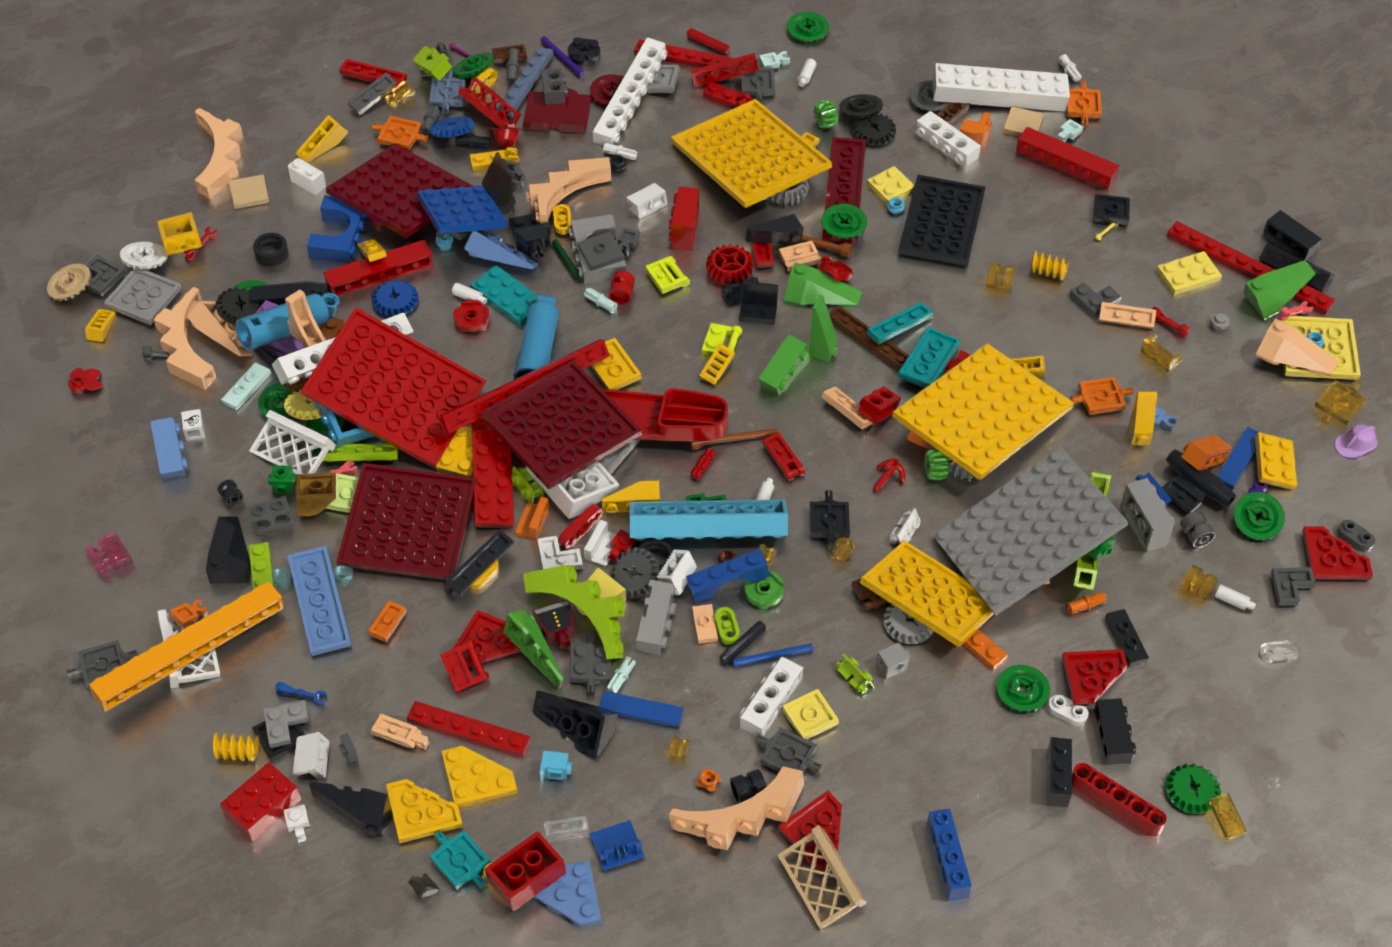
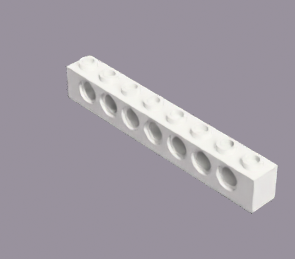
M647 37L594 128L593 143L602 146L606 142L613 145L618 143L621 132L626 129L627 121L633 117L635 107L639 106L642 95H645L647 92V86L653 82L655 72L659 71L662 60L666 59L665 43Z
M405 313L382 320L383 323L408 337L414 332ZM335 338L277 358L272 366L281 384L289 382L291 385L298 382L299 378L304 376L306 379L309 378Z

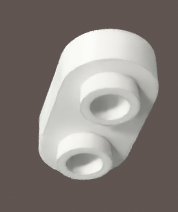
M1054 695L1049 700L1048 710L1052 715L1074 726H1082L1087 722L1089 713L1085 706L1081 704L1073 705V701L1063 695Z

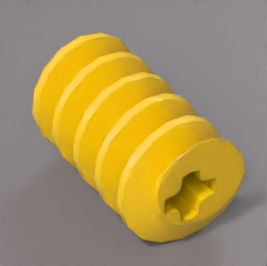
M1035 250L1030 267H1032V273H1035L1038 269L1039 275H1042L1045 271L1046 277H1049L1052 273L1053 279L1059 275V279L1062 281L1066 276L1070 260L1067 264L1065 263V258L1058 262V256L1051 260V254L1044 258V252L1037 256V250Z
M215 733L213 738L214 757L216 759L223 757L224 760L232 758L234 761H237L239 758L241 761H246L248 758L249 762H254L259 752V737L257 736L255 741H252V736L248 735L247 740L244 741L243 734H240L238 740H236L235 734H232L229 740L226 733H223L221 739H219V734Z

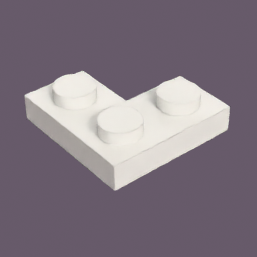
M557 536L537 539L543 569L561 565H574L575 570L583 569L579 548L560 551Z

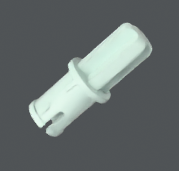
M592 288L585 290L584 296L596 303L597 307L601 306L610 313H614L617 309V303L608 299L605 294H600Z
M625 657L619 668L614 670V676L606 687L608 692L617 693L622 684L628 680V675L636 665L634 660L629 663L630 657Z

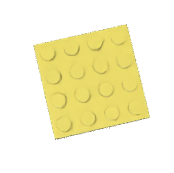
M1289 316L1283 321L1278 318V320L1293 326L1305 336L1311 332L1322 334L1324 344L1321 348L1339 361L1331 376L1309 372L1307 368L1302 367L1294 369L1290 368V365L1283 364L1285 376L1360 379L1361 373L1352 319Z

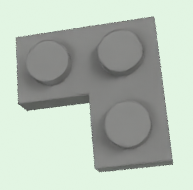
M305 700L263 709L270 748L291 744L288 726L309 722Z

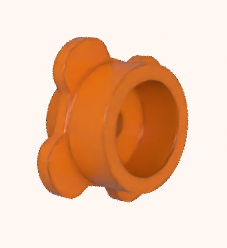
M704 769L696 784L698 787L706 788L709 792H714L716 784L721 781V776L713 770Z

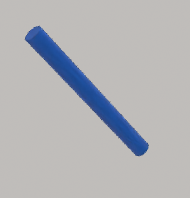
M810 643L733 659V665L738 667L812 652L813 646Z

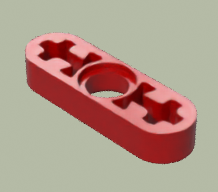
M595 504L590 505L560 534L558 543L566 549L570 548L601 518L603 510Z

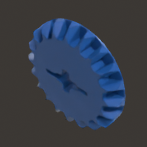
M448 117V119H442L434 123L430 127V132L436 137H455L470 132L474 128V122L467 117Z
M399 279L395 282L392 280L389 283L383 282V285H378L377 289L373 291V295H371L373 308L381 315L388 317L401 313L408 314L416 307L419 300L416 287H413L411 283H407L405 280L400 282ZM393 293H395L397 297V303H395V299H393Z

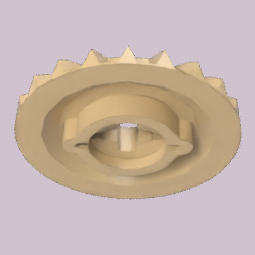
M84 264L68 265L51 277L47 285V292L54 300L62 301L64 299L67 301L70 297L74 298L75 295H80L81 291H85V287L89 286V281L92 280L90 277L92 274Z

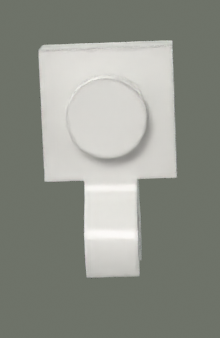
M305 804L283 810L288 831H295L298 843L307 841L304 828L309 827L310 824Z

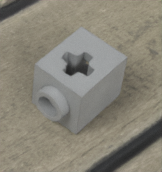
M896 643L878 651L876 663L885 677L888 678L908 669L910 655L905 648H902L900 643Z

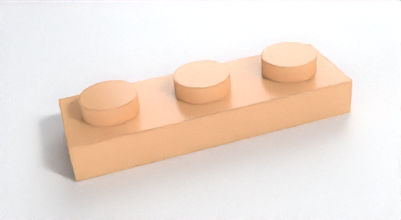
M1102 302L1099 321L1153 329L1156 310Z
M832 387L823 392L822 398L841 412L842 415L854 422L856 426L864 429L874 424L858 414L860 405L837 387Z

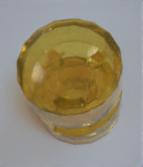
M990 263L986 285L994 287L1000 285L1001 288L1011 289L1015 267L1008 265L1001 267V264ZM1000 274L1005 275V278H1000Z
M1193 564L1186 573L1181 587L1189 592L1196 590L1197 596L1206 601L1213 592L1219 578L1209 573L1204 575V570Z

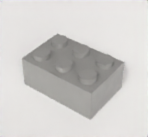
M1148 478L1126 484L1120 508L1145 551L1167 546L1175 521L1173 516L1168 513L1164 501L1157 495L1155 486L1150 483Z

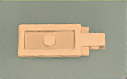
M384 714L379 715L370 730L372 735L407 748H414L416 746L426 750L430 743L428 737L421 735L422 731L418 730L416 726Z

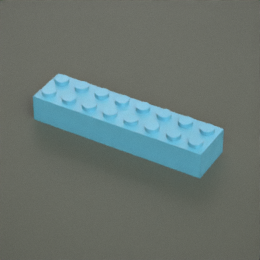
M786 499L630 502V538L636 540H644L646 538L662 540L666 537H673L674 539H684L685 537H693L695 539L713 537L715 539H722L732 536L739 539L744 536H752L753 538H762L764 536L781 538L788 536Z

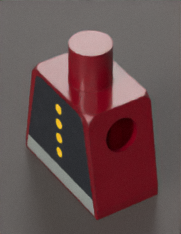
M564 600L533 610V617L547 644L558 643L560 649L568 648L571 645L569 639L575 636L570 601Z

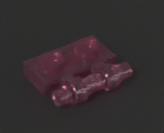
M115 531L98 539L99 547L94 549L90 545L85 549L88 559L95 565L96 572L101 574L103 578H107L110 575L108 572L110 567H113L116 572L134 563ZM105 554L107 558L102 561L100 556Z

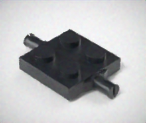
M828 490L825 491V500L820 502L810 501V538H826V547L830 549V542L831 549L835 547V538H850L849 502L833 500V491L831 490L829 495Z

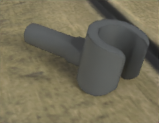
M149 345L142 347V354L145 360H150L156 356L167 358L169 356V353L152 351V347Z

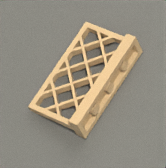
M819 825L812 829V833L778 854L780 861L821 930L857 906L862 907L867 903L827 833ZM814 840L816 843L814 854L804 852L806 843ZM791 853L799 854L796 866L788 864L785 857ZM803 855L813 857L810 869L800 867ZM817 858L824 859L827 862L825 872L815 870ZM799 870L809 872L807 884L799 883L797 880ZM814 873L824 875L821 887L811 885ZM828 876L837 879L836 891L825 888ZM810 888L820 890L818 902H812L808 899ZM824 891L835 894L832 906L821 904ZM839 895L847 896L850 904L844 908L836 907ZM820 907L831 909L829 918L823 922L818 916Z

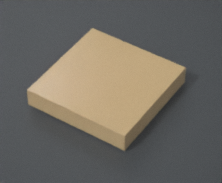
M1012 106L1003 133L1020 137L1026 127L1039 131L1044 114Z
M264 174L229 181L235 209L269 203Z

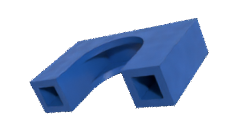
M324 195L320 207L322 220L342 222L347 224L349 228L345 232L334 236L311 234L307 244L309 259L351 263L352 257L356 255V245L360 243V233L365 227V218H368V216L332 196Z

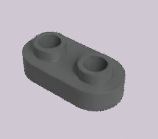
M1343 520L1340 523L1337 531L1341 538L1361 551H1370L1375 544L1373 534L1352 520Z

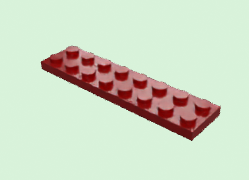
M480 418L471 423L473 478H477L473 498L474 527L513 529L511 449L486 421Z

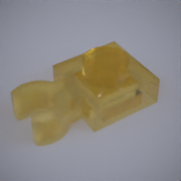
M404 80L392 89L393 95H387L385 101L387 104L393 101L390 105L394 109L398 106L399 101L404 104L416 92Z

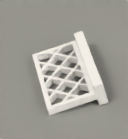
M269 410L266 415L268 420L249 452L277 466H288L287 459L295 457L296 464L292 465L294 474H303L301 467L310 464L311 468L307 474H315L329 450L333 451L336 444L328 437ZM271 426L276 427L277 433L268 436ZM290 434L291 441L283 443L282 436ZM278 438L279 445L271 448L270 441ZM305 441L306 448L298 450L296 443ZM266 442L267 450L257 451L260 444ZM293 445L294 452L285 455L284 448ZM322 449L318 456L312 458L311 450ZM281 450L282 457L273 459L272 452ZM307 452L309 459L300 462L299 455Z
M166 609L157 611L161 642L183 630V628L172 624V618L169 613H166ZM215 649L211 650L207 657H199L202 662L198 667L191 663L186 665L194 670L191 675L182 676L181 671L186 666L168 676L170 689L178 688L179 683L220 677ZM208 663L214 667L215 671L205 672L202 668Z

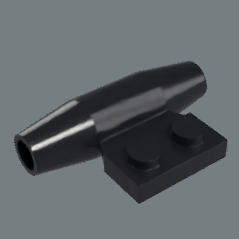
M1176 449L1168 455L1166 462L1179 476L1172 477L1162 488L1171 497L1172 502L1187 514L1194 512L1203 504L1205 496L1225 507H1228L1236 498L1234 492L1209 469L1197 470L1181 458L1183 453Z

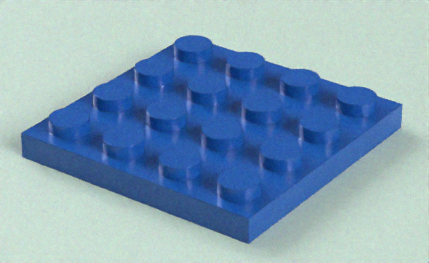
M476 185L474 187L442 188L438 190L426 189L417 193V198L439 234L507 228L506 219L485 186Z

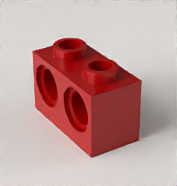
M883 386L860 400L858 414L876 425L893 414V411L898 408L901 397Z

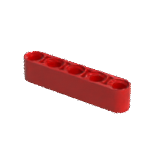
M1079 763L1074 767L1072 773V786L1148 835L1158 836L1162 833L1167 821V816L1162 810L1086 763Z

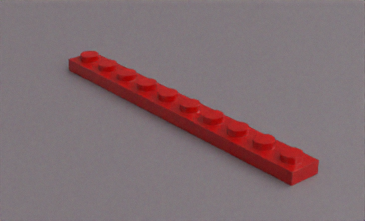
M1178 221L1168 230V237L1198 252L1204 251L1208 257L1252 279L1275 270ZM1307 285L1300 289L1293 297V299L1301 303L1307 301V306L1313 307V309L1325 315L1335 301L1334 298Z
M604 339L588 344L441 414L440 417L446 432L451 433L482 418L481 411L572 360L582 369H585L610 357Z

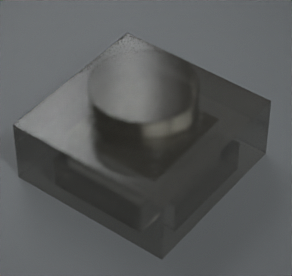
M426 873L414 875L408 881L414 892L420 897L435 895L439 890V887Z

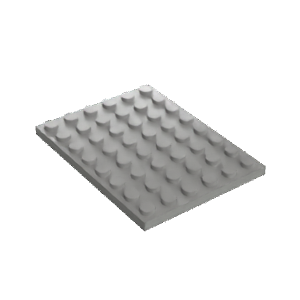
M1060 446L933 533L932 536L995 616H997L1129 524Z

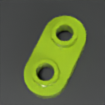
M728 607L719 608L715 612V624L719 638L724 644L732 645L740 638V630L734 611Z

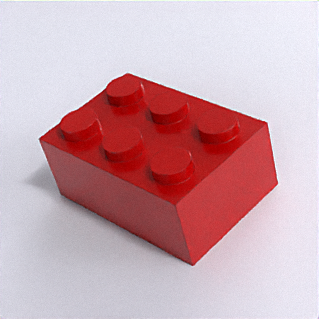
M678 187V192L674 193L673 204L675 205L671 208V217L673 218L669 219L668 227L669 230H672L669 231V242H672V249L693 251L699 217L700 188Z
M268 762L222 801L220 805L224 816L253 842L284 815L283 810L292 808L301 800L298 787L274 765Z
M537 831L487 866L485 873L488 883L514 912L564 876L566 868L563 858Z

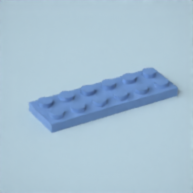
M323 546L287 555L311 656L350 647L351 642L327 547Z

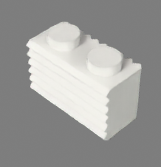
M296 158L288 165L291 182L296 183V185L301 186V188L306 189L311 194L317 195L326 187L324 172L309 163Z
M673 550V553L667 559L668 561H666V564L658 573L657 578L659 581L673 584V595L679 596L684 591V587L688 582L686 576L693 574L697 568L695 560H693L688 550Z

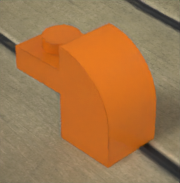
M984 112L979 122L965 119L959 131L979 145L986 143L990 137L991 114Z

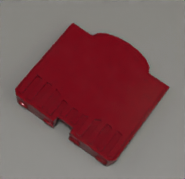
M567 88L568 96H565V103L545 105L543 91H529L523 128L544 131L559 129L560 132L584 133L587 130L592 95L578 94L577 91Z

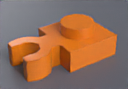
M197 599L191 606L186 602L171 609L169 615L180 628H183L198 621L199 616H204L207 613L208 607L199 608L202 600Z

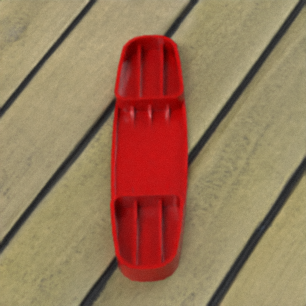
M678 388L668 389L664 395L602 389L642 430V435L636 439L714 441L725 435L728 428V404L720 396Z

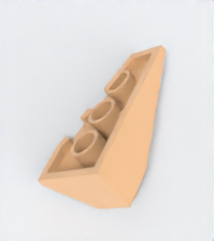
M199 301L187 316L192 326L238 356H252V351L246 350L241 345L235 325L226 322L217 313L216 301Z
M1276 318L1267 330L1255 355L1271 364L1290 365V368L1294 369L1296 367L1307 368L1309 372L1328 376L1332 375L1339 364L1338 360L1293 326Z

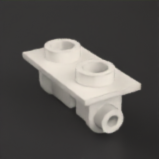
M916 508L912 512L907 511L903 513L897 523L898 527H895L889 535V541L892 544H901L903 541L910 542L911 537L921 523Z

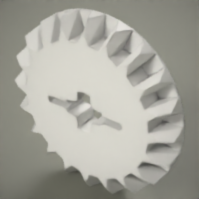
M152 242L131 243L120 251V260L123 264L134 269H156L157 266L160 267L166 263L168 259L165 248Z

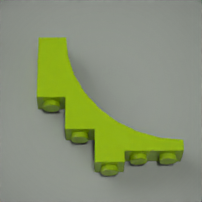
M1092 470L1090 480L1107 498L1111 474ZM1087 553L1076 560L1073 572L1074 586L1094 590L1098 559L1096 560Z
M561 565L523 573L526 593L555 594L578 606L597 629L604 646L606 659L623 658L624 647L620 638L621 626L618 622V618L625 617V604L622 597L611 596L600 599L601 589L598 581L588 580L577 583V572L574 565Z

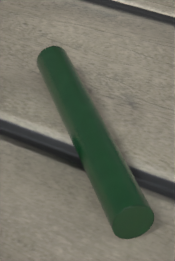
M554 239L552 245L574 279H579L578 270L559 241Z

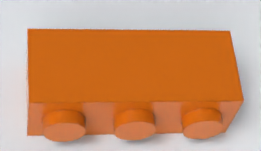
M1212 435L1195 441H1189L1183 448L1184 453L1181 458L1200 471L1224 463L1233 448L1218 436Z

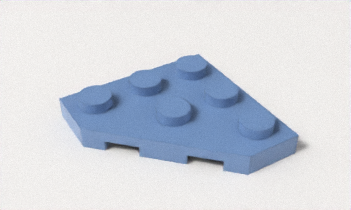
M589 860L565 865L566 874L533 897V899L543 902L549 909L559 915H564L572 920V923L578 927L602 923Z

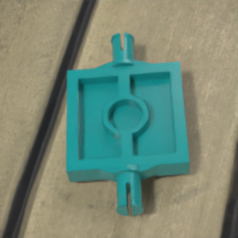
M464 830L457 836L447 839L442 831H438L434 838L441 845L438 850L429 856L432 863L456 890L471 880L479 888H482V885L485 886L486 881L479 874L487 864L491 863L488 856Z

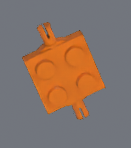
M1080 81V88L1069 89L1070 98L1067 105V117H1081L1082 125H1084V122L1085 125H1088V118H1101L1102 115L1100 90L1086 88V81L1084 83Z
M390 116L383 125L372 124V130L381 132L377 138L378 144L392 146L393 144L400 145L410 151L415 141L427 142L428 135L419 134L422 127L420 122Z
M1115 377L1082 381L1078 385L1081 395L1070 396V400L1074 403L1082 402L1086 406L1089 415L1125 410L1126 404L1123 396L1133 395L1134 390L1133 387L1122 389L1117 384Z

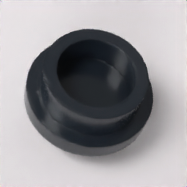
M621 155L613 156L610 160L611 169L614 171L625 169L626 160Z

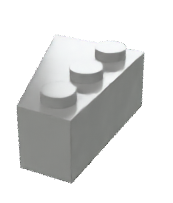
M649 580V596L645 598L644 604L646 607L643 616H641L636 639V651L660 656L662 648L665 649L668 637H666V632L671 630L672 620H670V617L675 615L676 603H673L672 583Z

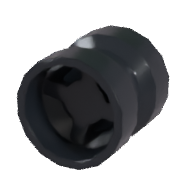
M230 479L223 481L218 486L217 491L223 497L225 504L232 507L238 505L244 496L237 489L235 481Z

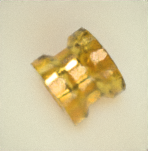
M841 537L838 539L837 546L833 549L832 554L839 561L848 562L852 557L851 553L856 549V545L849 538Z
M761 544L758 549H761L767 566L771 567L775 560L777 549H770L766 545Z
M674 735L670 743L668 755L672 757L676 755L680 759L685 760L689 752L691 740H682Z

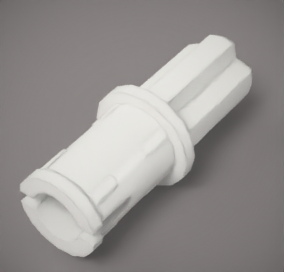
M1066 54L1061 55L1058 62L1064 68V72L1069 74L1074 82H1078L1082 76L1077 71L1076 64L1072 63Z
M607 142L604 144L603 153L614 156L621 155L631 160H636L637 158L636 150L624 148L623 145L618 146Z

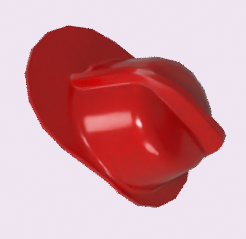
M485 127L494 131L496 142L501 147L514 146L518 141L519 132L523 130L517 127Z

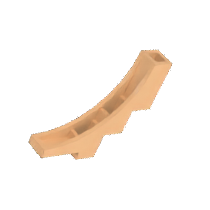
M198 108L194 111L197 124L210 134L215 145L210 163L195 179L198 193L211 199L229 185L230 180H235L239 176L238 166L235 161L241 157L238 142L243 139V134L239 123L229 118L223 122L221 119L212 116L208 111Z
M609 157L570 160L565 171L549 172V179L546 180V183L529 184V192H526L527 202H531V209H535L536 223H547L553 208L572 192L597 183L610 182L611 166Z
M193 287L173 306L172 310L164 308L157 314L154 323L157 332L163 334L160 339L162 350L170 355L166 360L169 373L206 390L216 379L214 368L193 351L187 337L190 323L187 316L197 303L202 301L199 289Z
M298 290L285 298L290 317L287 320L289 331L303 344L304 348L326 341L311 313L305 293L302 290Z
M782 767L776 778L761 792L739 804L723 809L685 811L672 808L669 814L671 829L698 837H705L708 846L728 850L737 831L743 834L758 836L766 818L787 822L804 787L803 771Z

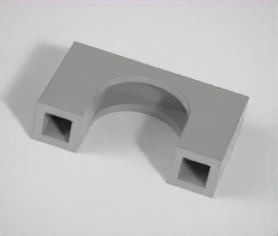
M612 214L571 220V228H568L570 239L573 238V241H571L572 249L577 253L575 254L576 264L580 265L578 267L579 277H583L584 284L612 280L615 272L626 271L625 260L591 271L577 245L579 241L607 232H611L614 239H616V226Z

